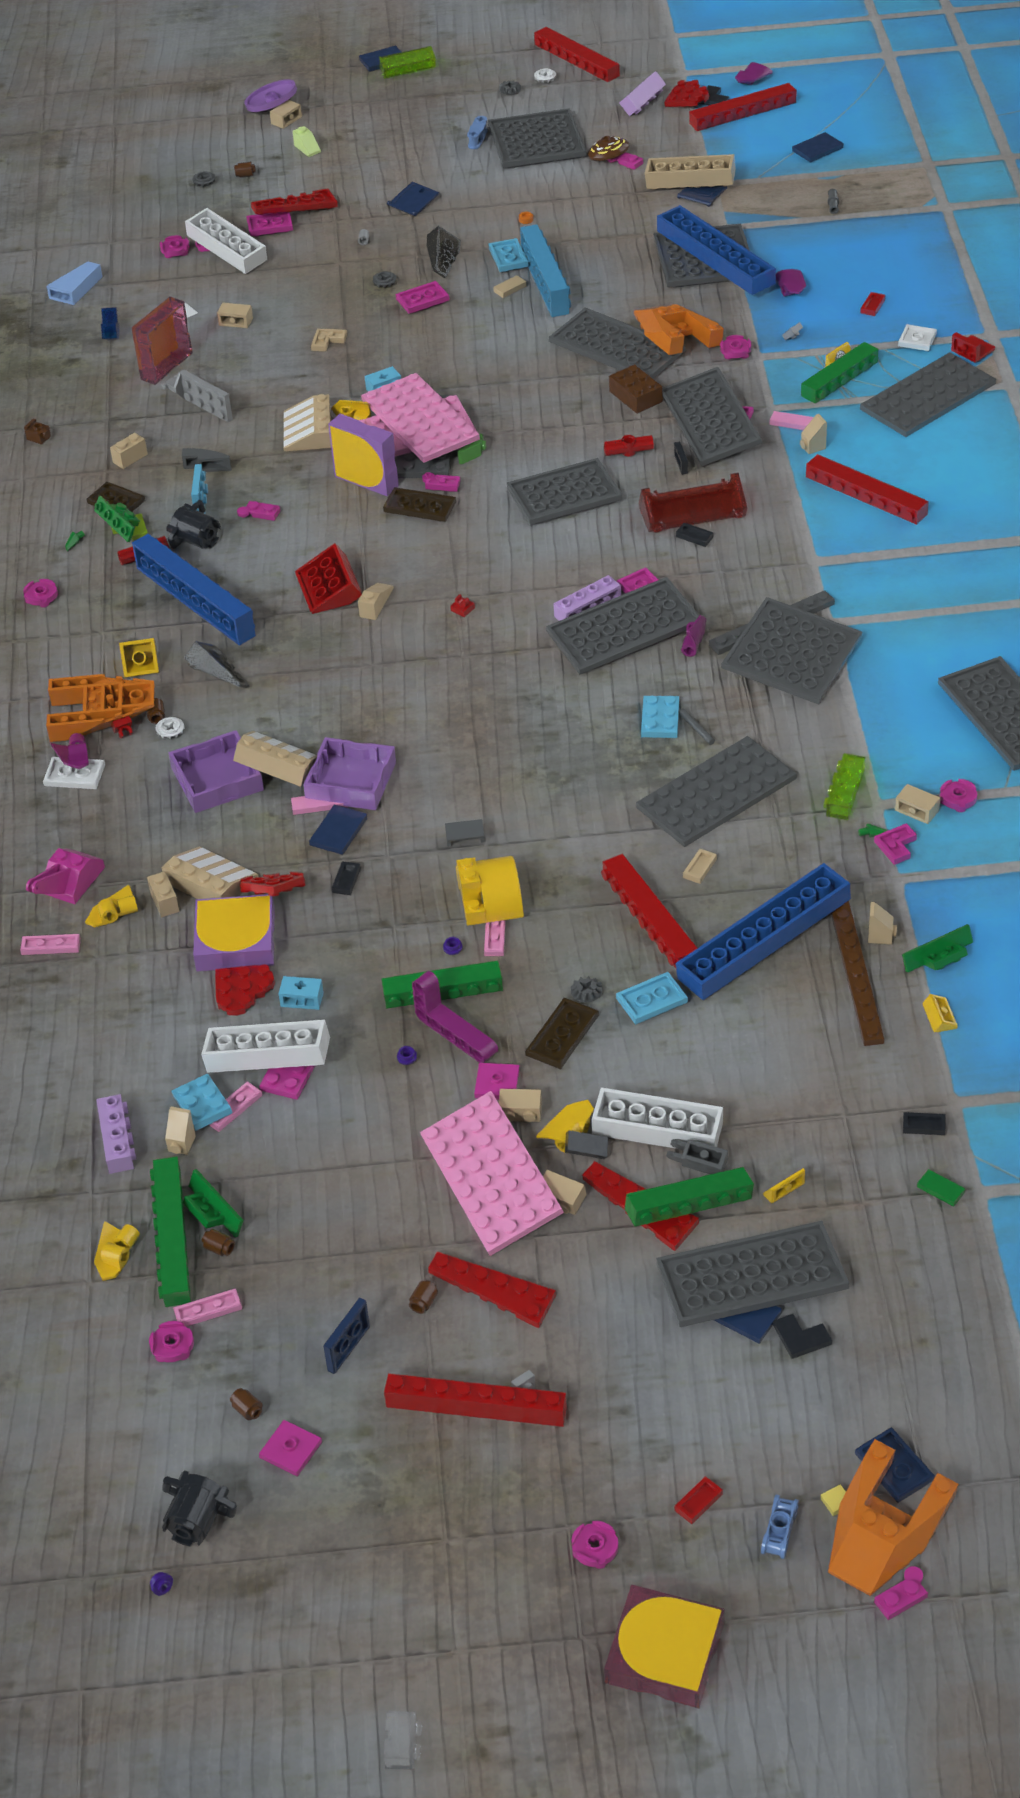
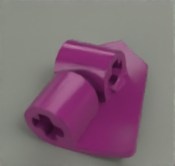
M751 62L744 71H739L735 79L738 83L753 85L754 81L772 74L773 71L762 64Z
M786 269L776 273V282L781 287L784 297L800 294L806 288V283L800 270Z
M699 615L695 622L687 624L686 636L681 648L683 655L688 657L696 655L699 643H701L705 632L706 618Z
M72 734L69 738L68 746L50 742V745L63 764L77 769H82L89 765L87 746L82 734Z

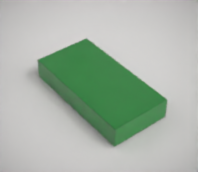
M930 1169L917 1182V1188L953 1207L965 1193L964 1187Z

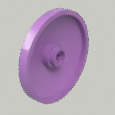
M290 79L269 83L252 92L246 98L245 106L250 112L272 109L289 100L296 93L297 86Z

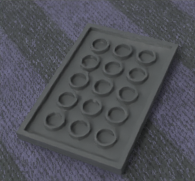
M598 458L507 482V489L530 525L623 500L622 493Z

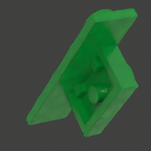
M99 496L94 511L121 537L130 542L135 530L134 526H138L140 520L133 512L126 508V505L122 503L109 504L102 496Z
M966 924L903 953L902 958L906 972H911L923 965L933 970H940L945 965L958 962L961 958L967 956L968 953L965 946L973 943L970 926Z
M197 1169L193 1170L188 1187L195 1194L185 1196L183 1204L206 1229L224 1225L234 1237H238L244 1220Z

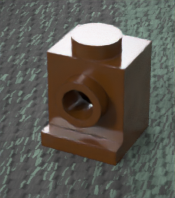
M34 418L24 426L26 439L42 445L51 437L49 426L36 422Z

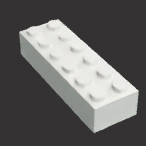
M208 208L185 221L188 237L245 274L267 260L266 246Z
M325 1020L208 1028L201 1055L207 1073L324 1065L330 1035Z
M607 1088L600 1089L592 1116L593 1135L674 1148L670 1145L673 1139L683 1142L695 1140L717 1147L723 1125V1107Z

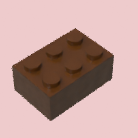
M635 364L609 376V392L637 414L663 402L662 386Z

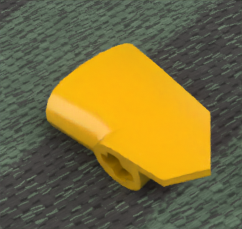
M339 400L331 408L336 416L343 414L356 420L372 417L368 402Z
M130 885L125 886L95 905L85 924L95 928L113 923L120 916L138 912Z
M584 1100L566 1105L537 1134L536 1138L555 1140L556 1147L565 1153L566 1132L568 1130L587 1133L589 1130L590 1117L594 1112L590 1101Z
M106 1221L103 1223L94 1259V1264L103 1281L116 1278L127 1263L130 1254L129 1250L140 1236L139 1231L132 1225L125 1224L120 1230Z

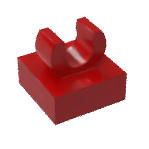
M461 594L455 598V602L451 605V611L462 617H465L475 609V603L469 601L467 597L463 598Z
M130 716L112 722L114 734L118 733L121 739L124 736L122 733L124 730H127L129 735H132V720Z

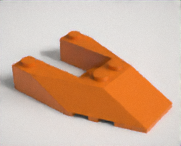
M672 304L634 310L637 321L641 323V329H644V335L668 355L683 352L684 337L687 335H693L708 348L720 346L722 341L723 327L717 322L680 305Z
M105 674L49 679L48 692L52 706L83 704V711L47 714L46 727L50 742L69 740L70 736L75 733L86 735L112 727V722L126 716L133 718L153 708L154 681L137 678L125 680L121 676L109 678L105 677Z
M874 1439L840 1503L828 1569L829 1574L869 1596L891 1580L892 1576L899 1570L909 1565L910 1561L917 1555H921L925 1551L955 1498L959 1485L937 1473L913 1516L874 1496V1493L893 1462L895 1449Z

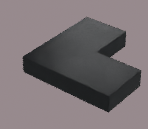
M708 85L709 99L706 102L703 100L698 103L712 105L729 100V96L719 95L721 87Z
M794 1314L773 1321V1326L791 1359L832 1345V1339L823 1323L802 1330Z

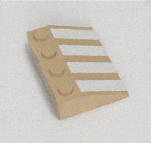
M329 394L314 395L284 411V451L331 448L328 425L331 422Z
M251 731L243 734L238 741L233 761L301 787L311 767L316 762L317 755Z
M200 846L174 855L162 866V872H166L172 887L197 899L238 897L242 894L240 892V879L252 875L253 878L258 877L257 873Z

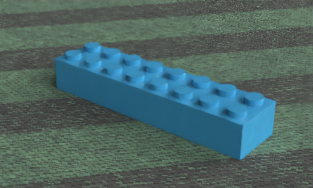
M537 224L520 227L521 248L528 260V268L551 317L569 314V308H571V301L569 299L571 294L569 285L567 286L566 278L563 277L562 270L559 269L558 262L555 261L554 254L551 253L550 245H547L546 237H543V231L539 229Z

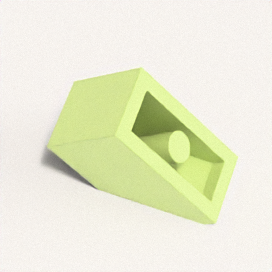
M303 126L293 130L294 146L308 157L321 152L313 133L308 128Z

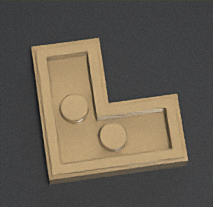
M317 328L311 344V351H327L329 343H345L347 330Z

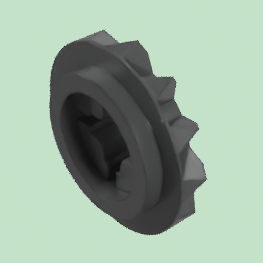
M514 80L504 81L499 87V91L506 95H513L521 90L519 82Z
M203 171L195 174L192 180L197 186H209V184L212 185L215 181V175L211 172Z
M382 271L373 276L374 285L379 288L391 287L397 281L396 275L388 271Z
M589 976L586 979L580 977L578 981L574 980L571 986V994L580 1002L595 1001L602 994L601 982H598L596 978L590 979Z

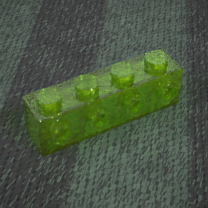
M428 46L379 57V67L385 79L435 68L436 57L432 47Z
M844 753L842 760H838L837 773L834 772L833 785H830L828 789L829 797H825L823 807L826 809L827 817L843 820L849 819L865 771L866 757Z

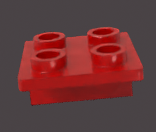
M957 332L952 335L951 351L974 363L995 350V346L974 335L965 337Z

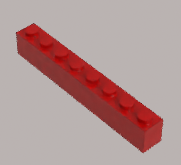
M548 27L534 32L536 46L606 82H610L620 76L619 63Z
M790 83L691 110L689 111V124L696 131H700L796 103L797 90Z
M817 454L806 464V478L917 525L928 515L929 501Z
M623 853L603 861V870H601L603 879L610 883L613 892H617L621 902L628 906L631 915L638 919L641 928H645L650 939L658 945L659 951L666 955L669 964L676 968L678 961L697 949L695 944Z
M388 1373L384 1390L387 1408L564 1427L567 1410L566 1393Z

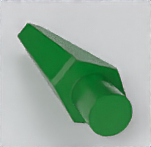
M83 531L71 533L65 545L67 551L79 543V539L85 537Z
M866 824L865 828L858 829L859 836L869 835V837H874L887 831L871 824Z

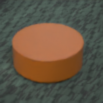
M531 212L520 213L519 222L522 224L532 223L533 214Z

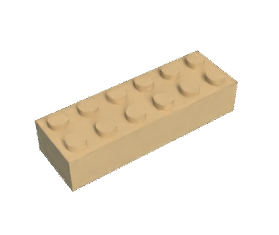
M734 154L649 158L645 170L647 189L655 190L658 188H698L701 186L733 185L736 171Z

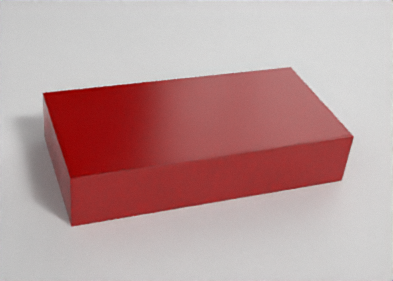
M871 292L862 305L860 313L876 316L885 301V295Z
M705 1476L674 1506V1510L690 1524H693L723 1495V1489Z

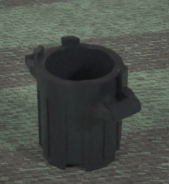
M198 500L192 506L185 503L172 516L170 524L166 527L167 531L170 532L168 542L172 549L177 548L183 541L201 549L212 548L219 539L217 532L218 529L221 530V525L214 517L204 514L206 509L201 500Z
M184 1470L179 1479L168 1476L163 1479V1492L169 1493L174 1498L163 1519L162 1529L163 1532H166L168 1529L173 1534L171 1539L179 1544L190 1547L192 1542H198L197 1544L200 1546L207 1537L216 1515L220 1514L233 1518L236 1514L237 1505L228 1499L229 1490L226 1486L223 1485L221 1487L205 1476L188 1474L189 1472Z

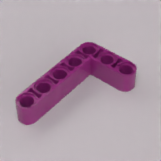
M425 972L412 983L415 1013L419 1020L479 1063H484L498 1052L497 1044L490 1037L441 1003L439 981L433 972Z

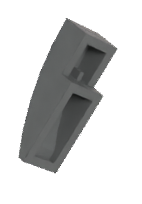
M182 449L184 469H194L195 464H202V470L205 472L232 470L229 455L206 449Z

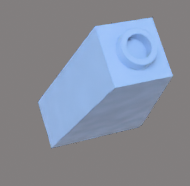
M86 262L48 284L49 299L75 305L102 278L100 264Z

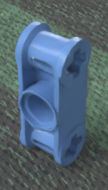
M477 116L467 133L469 138L468 148H480L488 132L486 127L487 117Z
M775 1495L769 1524L762 1541L761 1554L779 1555L781 1559H785L793 1522L797 1516L798 1499L792 1501L780 1498V1495Z

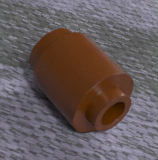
M251 161L234 165L236 177H248L256 173L255 164H252Z
M154 698V707L146 711L148 720L153 724H157L165 717L164 703L159 698Z
M215 1229L206 1231L202 1237L203 1248L220 1256H229L235 1246V1241L230 1236Z
M429 1280L420 1281L409 1298V1307L419 1314L427 1311L438 1294L436 1285Z
M239 1388L231 1395L230 1402L232 1407L246 1420L257 1419L261 1415L262 1402L248 1390Z

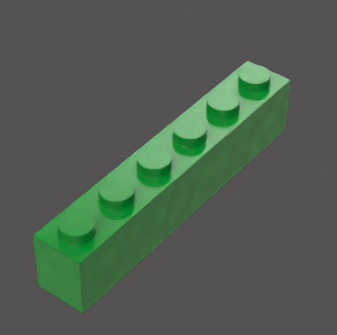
M866 342L861 343L802 382L801 397L816 404L875 365L879 359V349Z
M498 960L431 971L438 978L441 1000L503 991ZM425 972L381 978L386 1009L414 1005L412 983Z
M744 1167L628 1193L626 1194L625 1211L636 1227L752 1199L754 1183Z

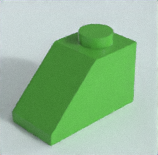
M479 434L480 440L459 448V464H464L481 456L482 451L486 449V441L483 440V434Z

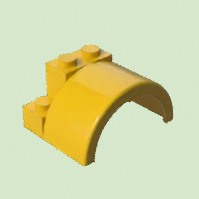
M513 856L477 861L475 857L456 860V876L467 926L524 917L519 877Z

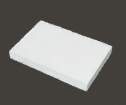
M52 757L43 784L44 786L97 789L105 767V761L88 759V766L77 769L63 764L59 757Z

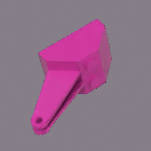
M58 848L48 860L46 870L28 880L26 891L34 894H45L76 904L105 868L103 859L73 849Z

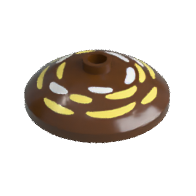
M604 136L590 147L588 157L595 161L612 159L625 153L630 145L624 138Z

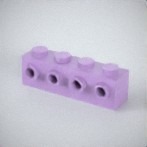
M655 71L619 103L629 116L633 113L636 115L642 110L641 107L644 108L656 97L655 94L658 95L663 91L662 87L666 84Z
M607 575L555 602L554 617L560 621L621 596V585Z
M121 1094L96 1099L109 1174L134 1169L133 1160H136L135 1149L130 1148V1145L134 1144L132 1132L128 1133L127 1130L131 1129L130 1119L125 1117V1114L129 1113L127 1102H122Z

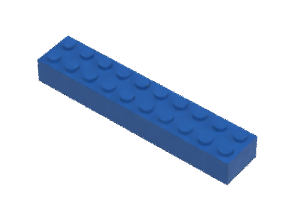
M681 205L657 215V231L751 295L776 284L775 267Z
M146 534L132 542L136 567L139 571L239 646L256 636L252 616L253 611L249 606L243 604L238 598L236 599L229 591L221 588L218 583L213 582L207 575L202 574L197 568L190 565L188 561L183 560L177 553L171 551L166 545H163L151 535Z
M825 863L821 864L676 963L677 979L699 998L705 1000L851 899L850 883Z

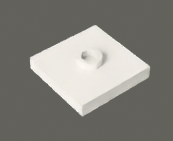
M906 324L898 346L929 351L937 334V329Z

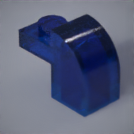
M117 307L101 308L102 339L119 338L120 327Z

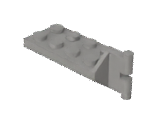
M187 370L180 371L174 378H170L161 384L163 389L167 388L175 392L183 399L227 422L233 420L229 393L187 372Z

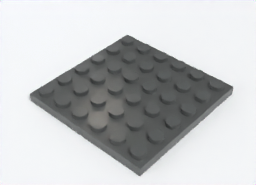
M570 108L488 120V126L503 168L586 156V149Z
M741 223L713 226L749 250ZM653 233L667 287L674 288L677 286L729 281V279L661 233Z
M766 597L721 663V668L819 705L861 639L862 631Z

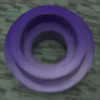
M449 937L443 944L444 952L449 955H456L463 949L462 942L457 937Z
M410 1046L401 1047L397 1053V1060L403 1065L412 1064L417 1059L416 1051Z
M164 1572L156 1573L150 1581L151 1590L157 1596L166 1594L173 1585L172 1576Z

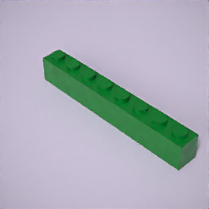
M178 1156L153 1160V1169H150L151 1181H154V1185H151L152 1198L155 1197L156 1201L152 1202L153 1214H157V1218H153L154 1230L158 1231V1235H154L156 1248L159 1247V1252H156L157 1265L160 1264V1269H157L158 1282L162 1283V1286H158L159 1299H164L165 1307H171L191 1302L181 1169Z

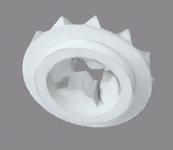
M544 68L536 71L534 77L538 82L549 83V81H553L556 78V72Z
M176 717L164 718L156 725L157 735L162 736L163 739L166 737L169 739L171 737L177 738L178 734H183L185 729L183 721Z

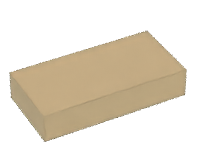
M516 275L494 286V292L505 298L527 287L526 281Z
M699 849L683 872V878L701 884L716 862L717 854Z

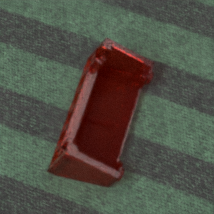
M739 472L730 474L731 478L727 481L724 478L721 479V483L664 493H657V490L651 493L650 488L641 489L638 505L648 532L657 533L665 529L681 527L683 523L694 525L734 517L738 519L746 516L748 507Z

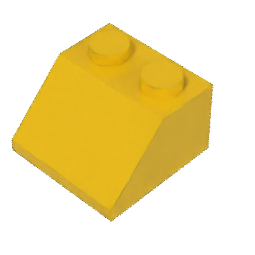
M154 638L119 643L124 678L159 673Z

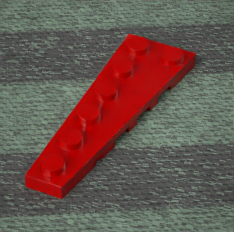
M328 188L312 191V194L308 195L304 192L300 193V196L297 197L288 195L285 199L277 197L251 202L252 210L258 215L338 207V201Z
M596 1161L582 1174L583 1180L607 1197L614 1205H619L624 1210L626 1194L646 1190ZM687 1214L641 1226L645 1229H650L655 1233V1237L676 1251L699 1224V1218L692 1214Z
M441 1252L435 1254L428 1267L430 1274L454 1286H458L467 1293L472 1292L480 1296V1299L485 1302L490 1301L496 1304L503 1311H510L516 1315V1318L536 1328H540L556 1297V1290Z

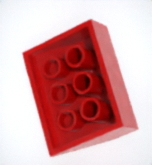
M336 543L295 571L312 614L349 605L362 595L349 560Z

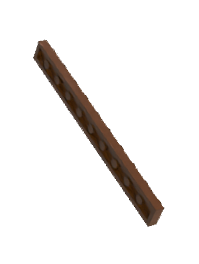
M849 901L831 912V917L864 1046L884 1044V1035Z

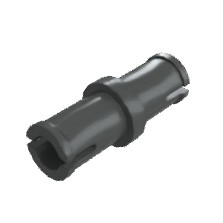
M836 189L828 191L829 198L827 202L831 214H836L839 211V198L837 197L838 192Z

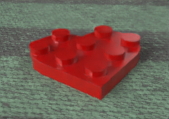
M681 80L677 82L678 85L672 89L664 103L665 107L697 106L698 102L703 100L706 102L709 99V93L706 86L700 87L698 80L688 82Z
M290 872V874L280 875V873L272 875L263 874V877L253 878L252 875L240 879V892L268 893V896H278L280 892L292 891L294 887L306 886L305 878L301 872Z
M263 964L215 969L218 1009L226 1011L227 1015L237 1016L245 1014L246 1009L250 1008L251 1005H255L256 999L265 997L266 992L274 989L275 980L269 966Z

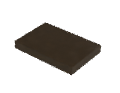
M105 482L86 499L88 504L95 506L98 497L102 496L109 504L122 503L126 505L129 511L133 512L145 501V496L110 482Z

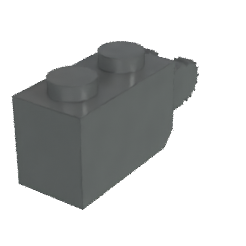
M673 1139L670 1145L684 1150V1152L680 1154L668 1151L666 1154L669 1159L682 1163L684 1167L707 1174L723 1172L728 1162V1150L695 1140L683 1142Z

